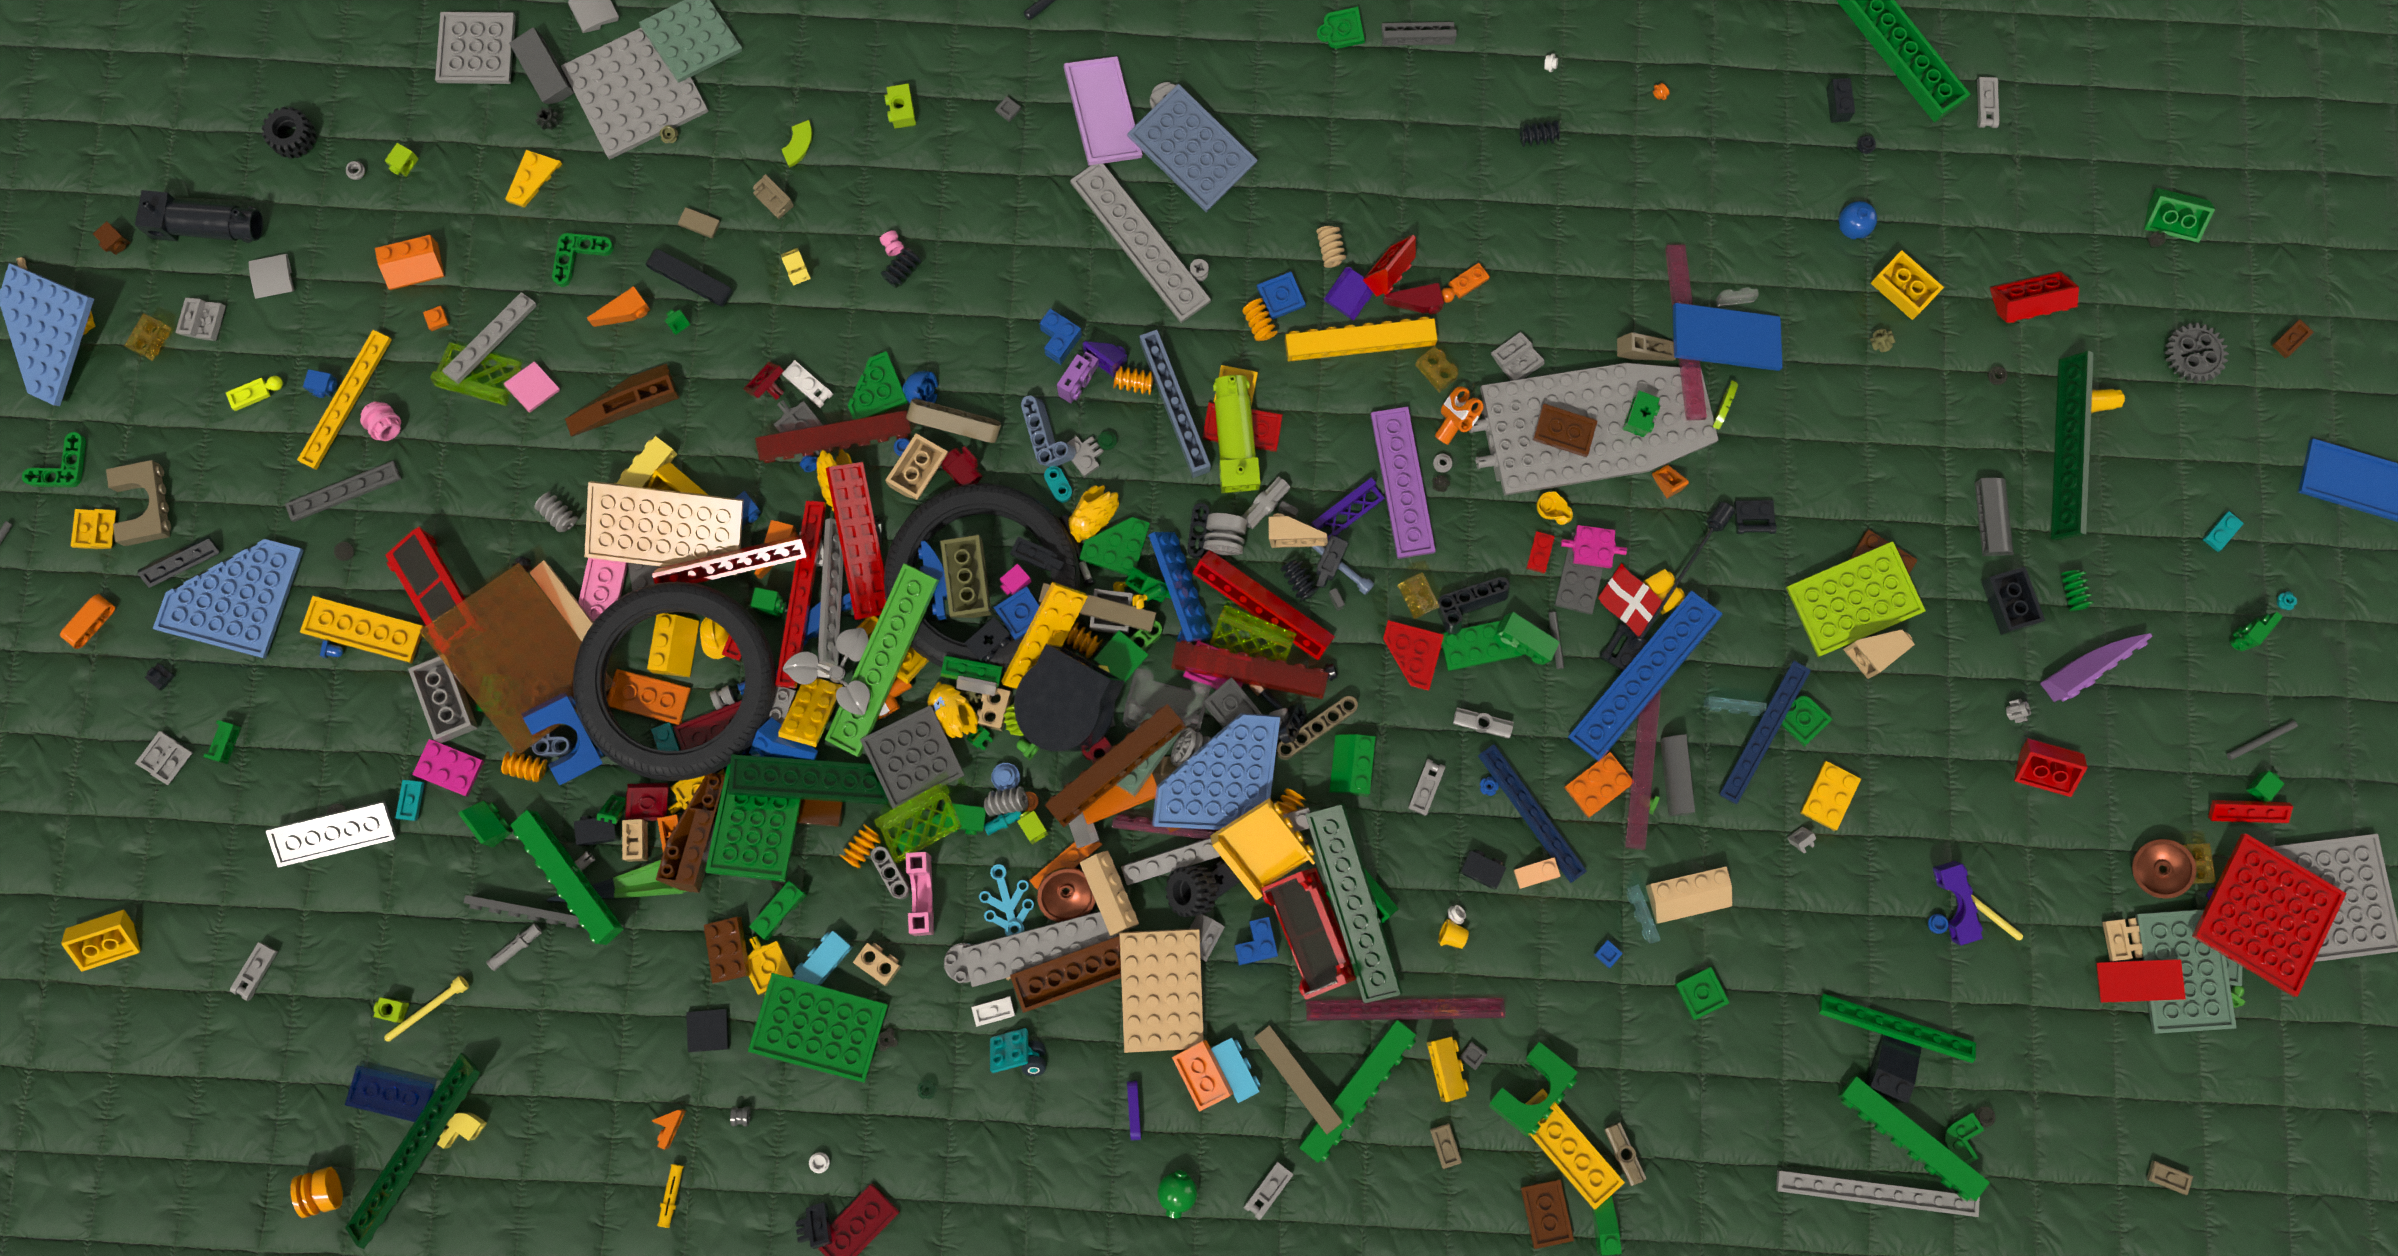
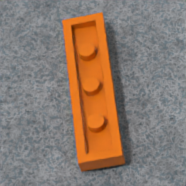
M1098 841L1077 848L1074 842L1029 881L1038 890L1040 883L1049 873L1065 867L1076 868L1080 865V862L1087 859L1102 844Z

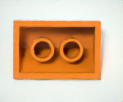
M431 235L375 248L378 266L389 290L445 277L438 243Z

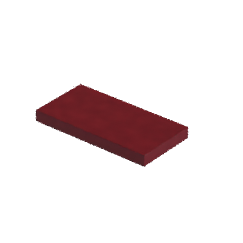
M741 701L675 726L674 730L681 749L687 750L700 746L716 737L732 721L740 707Z
M871 1183L830 1225L832 1244L819 1247L818 1249L825 1256H858L900 1211Z

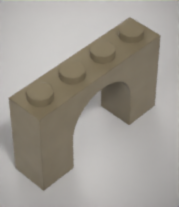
M153 460L106 469L108 488L116 492L145 488L149 495V505L143 515L134 520L113 524L115 542L123 546H129L170 537L171 524L167 516L169 507L165 501L166 487L162 476H164L162 466Z

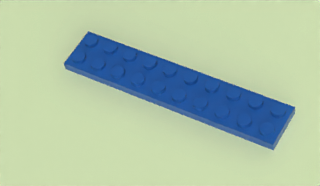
M1691 591L1568 738L1600 762L1723 614Z

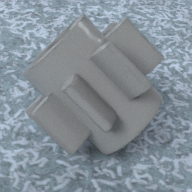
M2022 699L2009 701L2011 706L2006 707L2008 718L2015 720V723L2027 721L2026 716L2031 715L2029 704L2026 701L2022 702Z

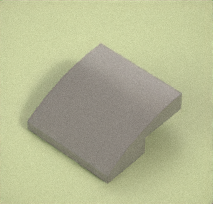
M611 0L568 1L583 33L599 30L603 24L618 21L619 16Z
M287 254L249 261L250 278L255 299L295 291L290 275L292 270Z
M185 298L175 333L216 341L226 306L221 303L205 302L201 299Z
M1521 332L1491 352L1494 360L1511 381L1524 379L1544 365V359L1533 349L1532 343Z
M159 731L135 764L151 773L150 775L166 785H169L193 753L167 734Z

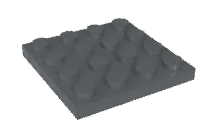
M931 705L860 739L893 810L965 776Z

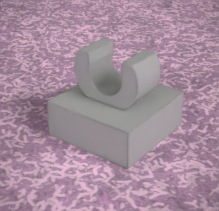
M1801 827L1790 835L1788 840L1798 850L1806 853L1805 847L1809 845L1813 848V841L1816 840L1813 832Z

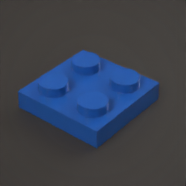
M1292 272L1257 285L1259 294L1272 320L1304 308L1306 305Z
M1026 586L995 606L994 609L1016 641L1026 634L1040 606Z

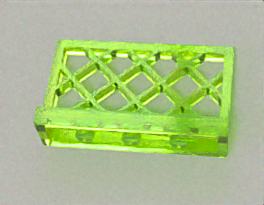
M449 342L436 372L433 371L430 379L433 384L439 388L507 406L510 391L506 387L504 390L496 388L495 383L504 379L508 381L507 378L511 379L518 374L522 365L521 362L489 353L478 364L483 365L484 371L477 374L471 371L473 376L463 379L457 384L442 373V370L453 360L450 357L452 350L455 349L461 352L465 346ZM489 360H495L497 365L487 369L484 363ZM513 365V370L505 374L502 367ZM500 369L503 375L492 380L489 373ZM488 375L490 381L484 384L478 382V378Z
M1225 605L1219 616L1210 646L1251 661V665L1280 676L1296 633ZM1222 622L1229 624L1232 629L1224 631L1221 625ZM1244 630L1248 632L1250 637L1243 639L1239 631ZM1235 633L1238 641L1231 643L1227 635ZM1223 637L1226 645H1219L1215 641L1217 638ZM1257 638L1266 639L1268 644L1260 646ZM1252 640L1256 648L1248 650L1245 642ZM1241 644L1245 652H1236L1233 646ZM1275 646H1283L1286 648V651L1278 653ZM1271 648L1274 655L1266 657L1263 650ZM1259 652L1262 659H1253L1251 654ZM1277 659L1280 665L1279 668L1271 666L1269 661Z
M937 784L874 820L876 827L882 831L894 863L904 860L906 853L918 852L962 827L948 796L950 791L946 785ZM944 799L946 804L943 812L936 809L938 801ZM925 808L930 810L927 821L920 819L921 812ZM935 812L942 814L939 825L932 823ZM946 816L951 817L954 823L949 828L943 827ZM909 817L914 819L911 830L904 828L905 821ZM918 821L926 823L923 834L915 832ZM930 825L938 827L936 835L933 837L927 836ZM893 826L898 828L895 839L891 838L888 833V829ZM902 830L910 832L907 843L899 841ZM914 834L922 836L917 846L911 845ZM898 843L905 845L904 852L900 856L896 852Z

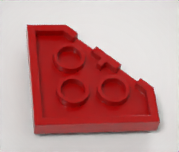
M1388 620L1383 637L1384 642L1410 686L1429 691L1444 635Z

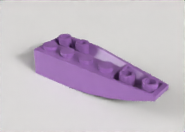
M2149 633L2126 638L2093 650L2068 663L2040 684L2054 702L2060 699L2062 702L2069 698L2071 699L2078 695L2081 689L2094 684L2095 680L2103 675V672L2117 666L2118 661L2130 657L2133 654V650L2136 648L2139 650L2148 644L2147 640L2152 635Z

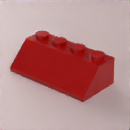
M2062 272L1990 287L1997 314L2006 323H2013L2025 318L2031 319L2034 316L2049 315L2052 312L2067 311L2070 308L2078 307L2079 286Z

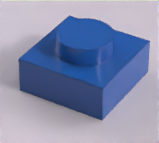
M1606 940L1594 956L1607 968H1611L1623 953L1610 941Z

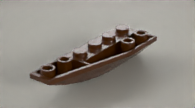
M666 363L630 376L565 418L571 437L679 399L668 364Z
M714 773L705 775L666 842L656 876L657 881L682 891L700 893L706 873L705 870L725 775Z

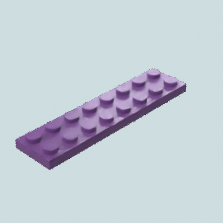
M1408 407L1371 412L1370 415L1397 559L1435 553Z

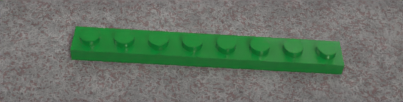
M1822 994L1820 997L1819 1014L1970 1063L1976 1060L1975 1042L1826 994Z

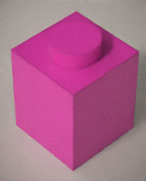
M1018 564L1000 578L1002 583L1000 587L1007 595L1010 593L1014 595L1031 583L1030 577Z

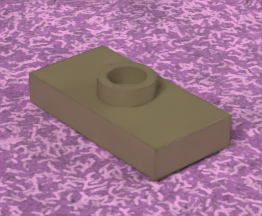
M1449 1123L1430 1129L1442 1169L1462 1163Z
M2152 1161L2146 1180L2188 1195L2193 1176Z

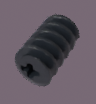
M1553 120L1552 124L1550 121H1546L1545 124L1538 122L1537 125L1534 122L1530 124V127L1528 123H1524L1523 127L1520 125L1522 147H1525L1526 141H1528L1529 146H1532L1533 141L1538 146L1540 145V140H1543L1544 145H1547L1548 139H1550L1551 144H1554L1555 138L1558 141L1560 139L1557 120Z
M909 248L901 249L902 255L897 254L896 260H892L891 265L886 266L887 271L881 272L882 277L894 288H897L896 283L899 285L903 284L900 280L901 278L908 279L905 273L912 274L910 267L917 269L915 262L922 263L921 259Z
M1293 560L1284 565L1280 571L1286 572L1284 578H1290L1288 584L1294 585L1292 587L1293 592L1298 591L1295 596L1296 598H1301L1300 603L1313 596L1319 587L1312 588L1315 581H1308L1311 574L1304 575L1307 567L1300 568L1304 562Z

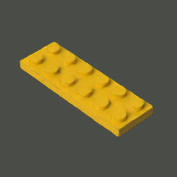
M1055 582L1051 583L1001 680L1003 685L1017 689L1023 676L1036 665L1046 644L1063 645L1088 597L1086 593Z
M312 596L300 633L413 663L425 627Z
M1542 1088L1525 1104H1539L1548 1097V1094ZM1555 1103L1551 1108L1553 1113L1547 1120L1543 1118L1539 1123L1541 1127L1534 1136L1532 1134L1530 1136L1595 1210L1625 1182Z

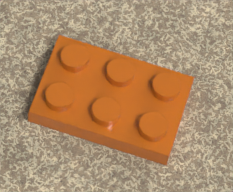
M1609 752L1600 762H1596L1564 788L1589 818L1635 782L1613 754Z
M1207 1040L1172 1057L1199 1112L1234 1094Z

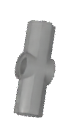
M1278 477L1266 491H1262L1256 497L1253 505L1242 515V518L1247 520L1248 528L1253 530L1266 515L1268 516L1276 508L1279 500L1290 490V486L1286 481Z
M1456 708L1453 718L1454 725L1508 739L1511 736L1514 723L1492 717L1487 713L1481 714L1461 708ZM1485 719L1488 726L1486 728L1481 727L1478 720Z

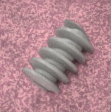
M547 492L536 501L535 509L540 511V514L558 532L569 530L577 522L578 517H571L573 512L571 510L566 512L568 507L566 505L561 507L563 502L561 500L555 502L557 496L553 495L550 497L551 492Z
M1021 786L1017 790L1016 788H1011L1010 791L1008 789H1004L1003 792L997 790L996 793L990 791L988 797L984 800L985 811L989 816H993L995 814L1000 815L1002 813L1007 814L1008 812L1013 813L1015 811L1027 810V795Z

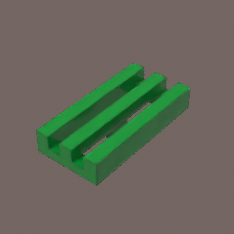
M611 795L598 812L597 820L601 821L602 818H605L604 822L612 820V824H616L625 812L626 797Z

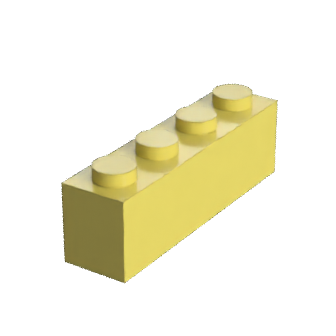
M655 436L646 443L643 452L635 456L633 464L622 472L621 478L614 484L647 488L655 469L669 462L671 463L677 453Z

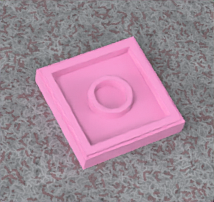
M535 362L504 383V386L529 413L560 391L559 387Z

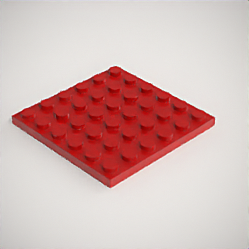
M2243 833L2224 868L2192 937L2289 995L2298 997L2347 893L2250 835Z

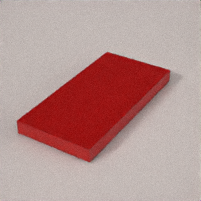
M1208 403L1202 440L1218 442L1215 403ZM1251 409L1255 448L1276 452L1283 414Z
M2181 959L2096 963L2100 1003L2186 999Z

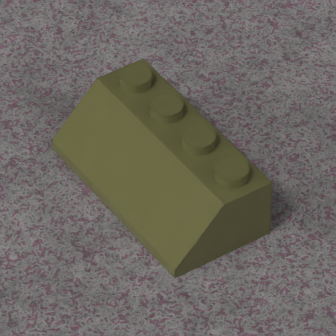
M975 535L940 541L950 617L976 618L992 615L981 537Z

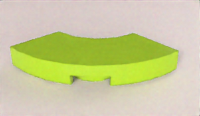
M809 120L792 126V139L786 147L781 149L789 168L800 162L807 154L806 152L812 142V128Z
M1731 380L1714 418L1713 427L1718 430L1725 420L1732 399H1734L1738 383Z

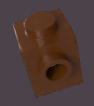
M107 221L93 233L100 241L98 245L105 252L111 251L115 255L122 252L130 243Z

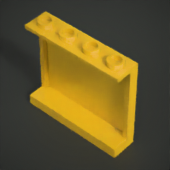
M1270 798L1210 836L1214 849L1256 900L1263 896L1261 888L1270 885L1308 860L1312 864L1315 863L1313 848L1303 842L1302 834L1292 828L1293 823L1289 817H1284L1281 807L1278 803H1273Z

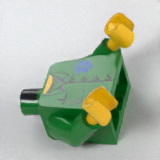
M1132 567L1125 582H1115L1113 585V589L1116 592H1125L1124 587H1128L1141 594L1133 596V606H1136L1137 609L1144 608L1145 600L1154 599L1163 602L1165 598L1171 599L1165 581L1136 567Z

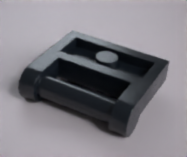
M1774 500L1734 502L1736 534H1744V532L1776 534ZM1743 521H1767V525H1744Z
M1618 624L1616 633L1599 657L1619 670L1624 671L1648 641L1643 638V642H1637V636L1626 626ZM1624 635L1627 637V640L1616 658H1614L1611 654Z

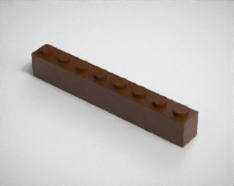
M1168 704L1160 707L1151 718L1144 720L1139 728L1134 732L1128 733L1122 742L1112 746L1105 756L1098 758L1094 765L1082 771L1077 779L1066 784L1060 793L1053 795L1045 806L1064 828L1186 726Z

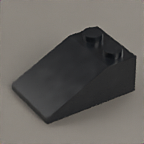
M1882 1034L1865 1084L1875 1092L1900 1103H1909L1916 1082L1922 1047Z

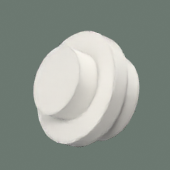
M1552 53L1546 56L1545 70L1553 72L1554 69H1557L1558 58H1555V54Z
M1458 905L1451 906L1448 909V918L1460 925L1464 922L1466 913Z
M821 1152L815 1153L809 1160L810 1169L815 1173L825 1172L830 1164L828 1156Z

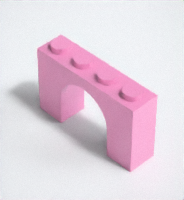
M927 852L906 853V873L910 876L912 887V913H908L909 934L914 936L934 935L931 856Z

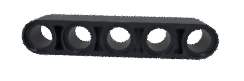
M655 248L645 263L654 272L718 306L724 307L733 293V290L727 285Z

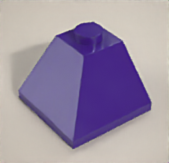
M1088 341L1083 343L1084 353L1088 352L1098 358V367L1113 378L1119 367H1123L1127 362L1126 351L1120 346L1116 347L1113 344Z

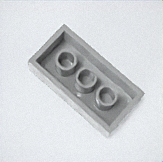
M444 654L408 669L435 741L443 743L478 729L452 657Z

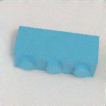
M827 932L821 939L822 944L818 948L814 947L807 955L809 959L797 966L794 970L796 974L793 977L797 980L820 986L850 952L853 946L837 932Z
M1230 1038L1211 1048L1238 1103L1259 1092L1258 1087L1261 1085L1256 1076H1251L1249 1072L1251 1066L1247 1058L1243 1059L1239 1052L1242 1051L1238 1040L1233 1041Z

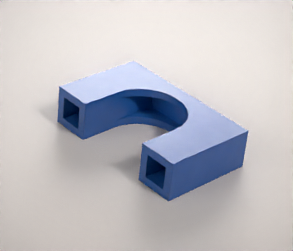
M565 692L521 714L532 735L554 724H566L576 730L577 743L575 748L569 754L548 764L559 786L603 764L600 759L603 757V754L598 747L594 748L579 715L574 710V707H576L572 696L567 697Z

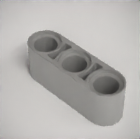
M876 847L871 853V858L891 895L897 899L907 898L910 894V887L891 852L884 847ZM880 851H884L886 854L883 861L877 860V854ZM889 868L895 869V875L893 878H888L886 876V872ZM898 885H903L905 892L899 896L896 894V888Z

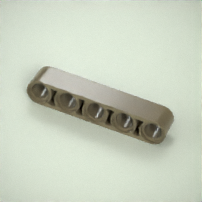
M920 399L911 400L906 416L909 421L990 443L997 441L1001 423L995 419Z
M1346 696L1301 727L1298 735L1302 734L1306 737L1307 741L1301 744L1295 740L1284 744L1281 741L1277 747L1278 757L1283 760L1292 758L1353 715L1358 707L1357 700L1352 696ZM1351 702L1354 708L1346 710L1343 704ZM1328 714H1337L1338 720L1330 721ZM1313 724H1320L1322 731L1319 733L1314 732L1312 729ZM1284 745L1289 746L1291 753L1285 755L1281 753L1280 748Z

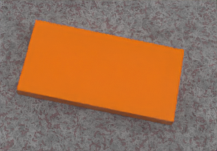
M616 669L607 701L610 708L680 725L692 689Z
M1153 773L1135 797L1115 785L1083 812L1086 823L1088 825L1154 799L1157 783Z

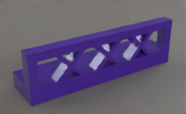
M1371 477L1315 519L1311 527L1319 530L1323 526H1332V533L1327 536L1328 541L1331 535H1338L1384 500V497L1375 487L1376 482ZM1372 490L1378 499L1374 502L1365 501L1366 494ZM1354 503L1362 504V511L1351 513V505ZM1339 514L1347 515V522L1343 525L1335 524L1336 517Z

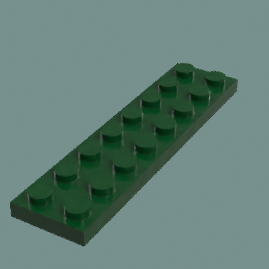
M731 754L728 795L888 804L887 795L872 764Z

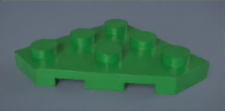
M887 351L868 359L852 399L850 398L848 408L855 424L908 403Z
M1131 517L1085 540L1078 560L1129 576L1132 567H1137L1150 523Z

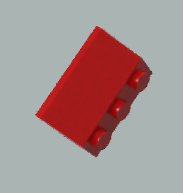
M1411 235L1391 245L1364 277L1363 281L1376 297L1383 293L1385 295L1390 293L1394 288L1393 284L1401 280L1403 277L1402 273L1412 266L1411 262L1416 257V237Z
M2027 738L2019 753L2014 781L2072 797L2088 768L2085 755Z

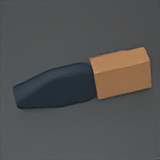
M1253 676L1248 681L1250 689L1257 696L1262 694L1276 710L1283 708L1257 676Z

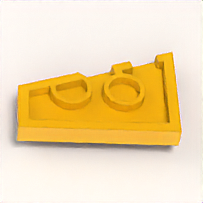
M526 150L505 200L525 208L539 192L542 184L552 177L551 174L556 168H560L562 165L561 161Z

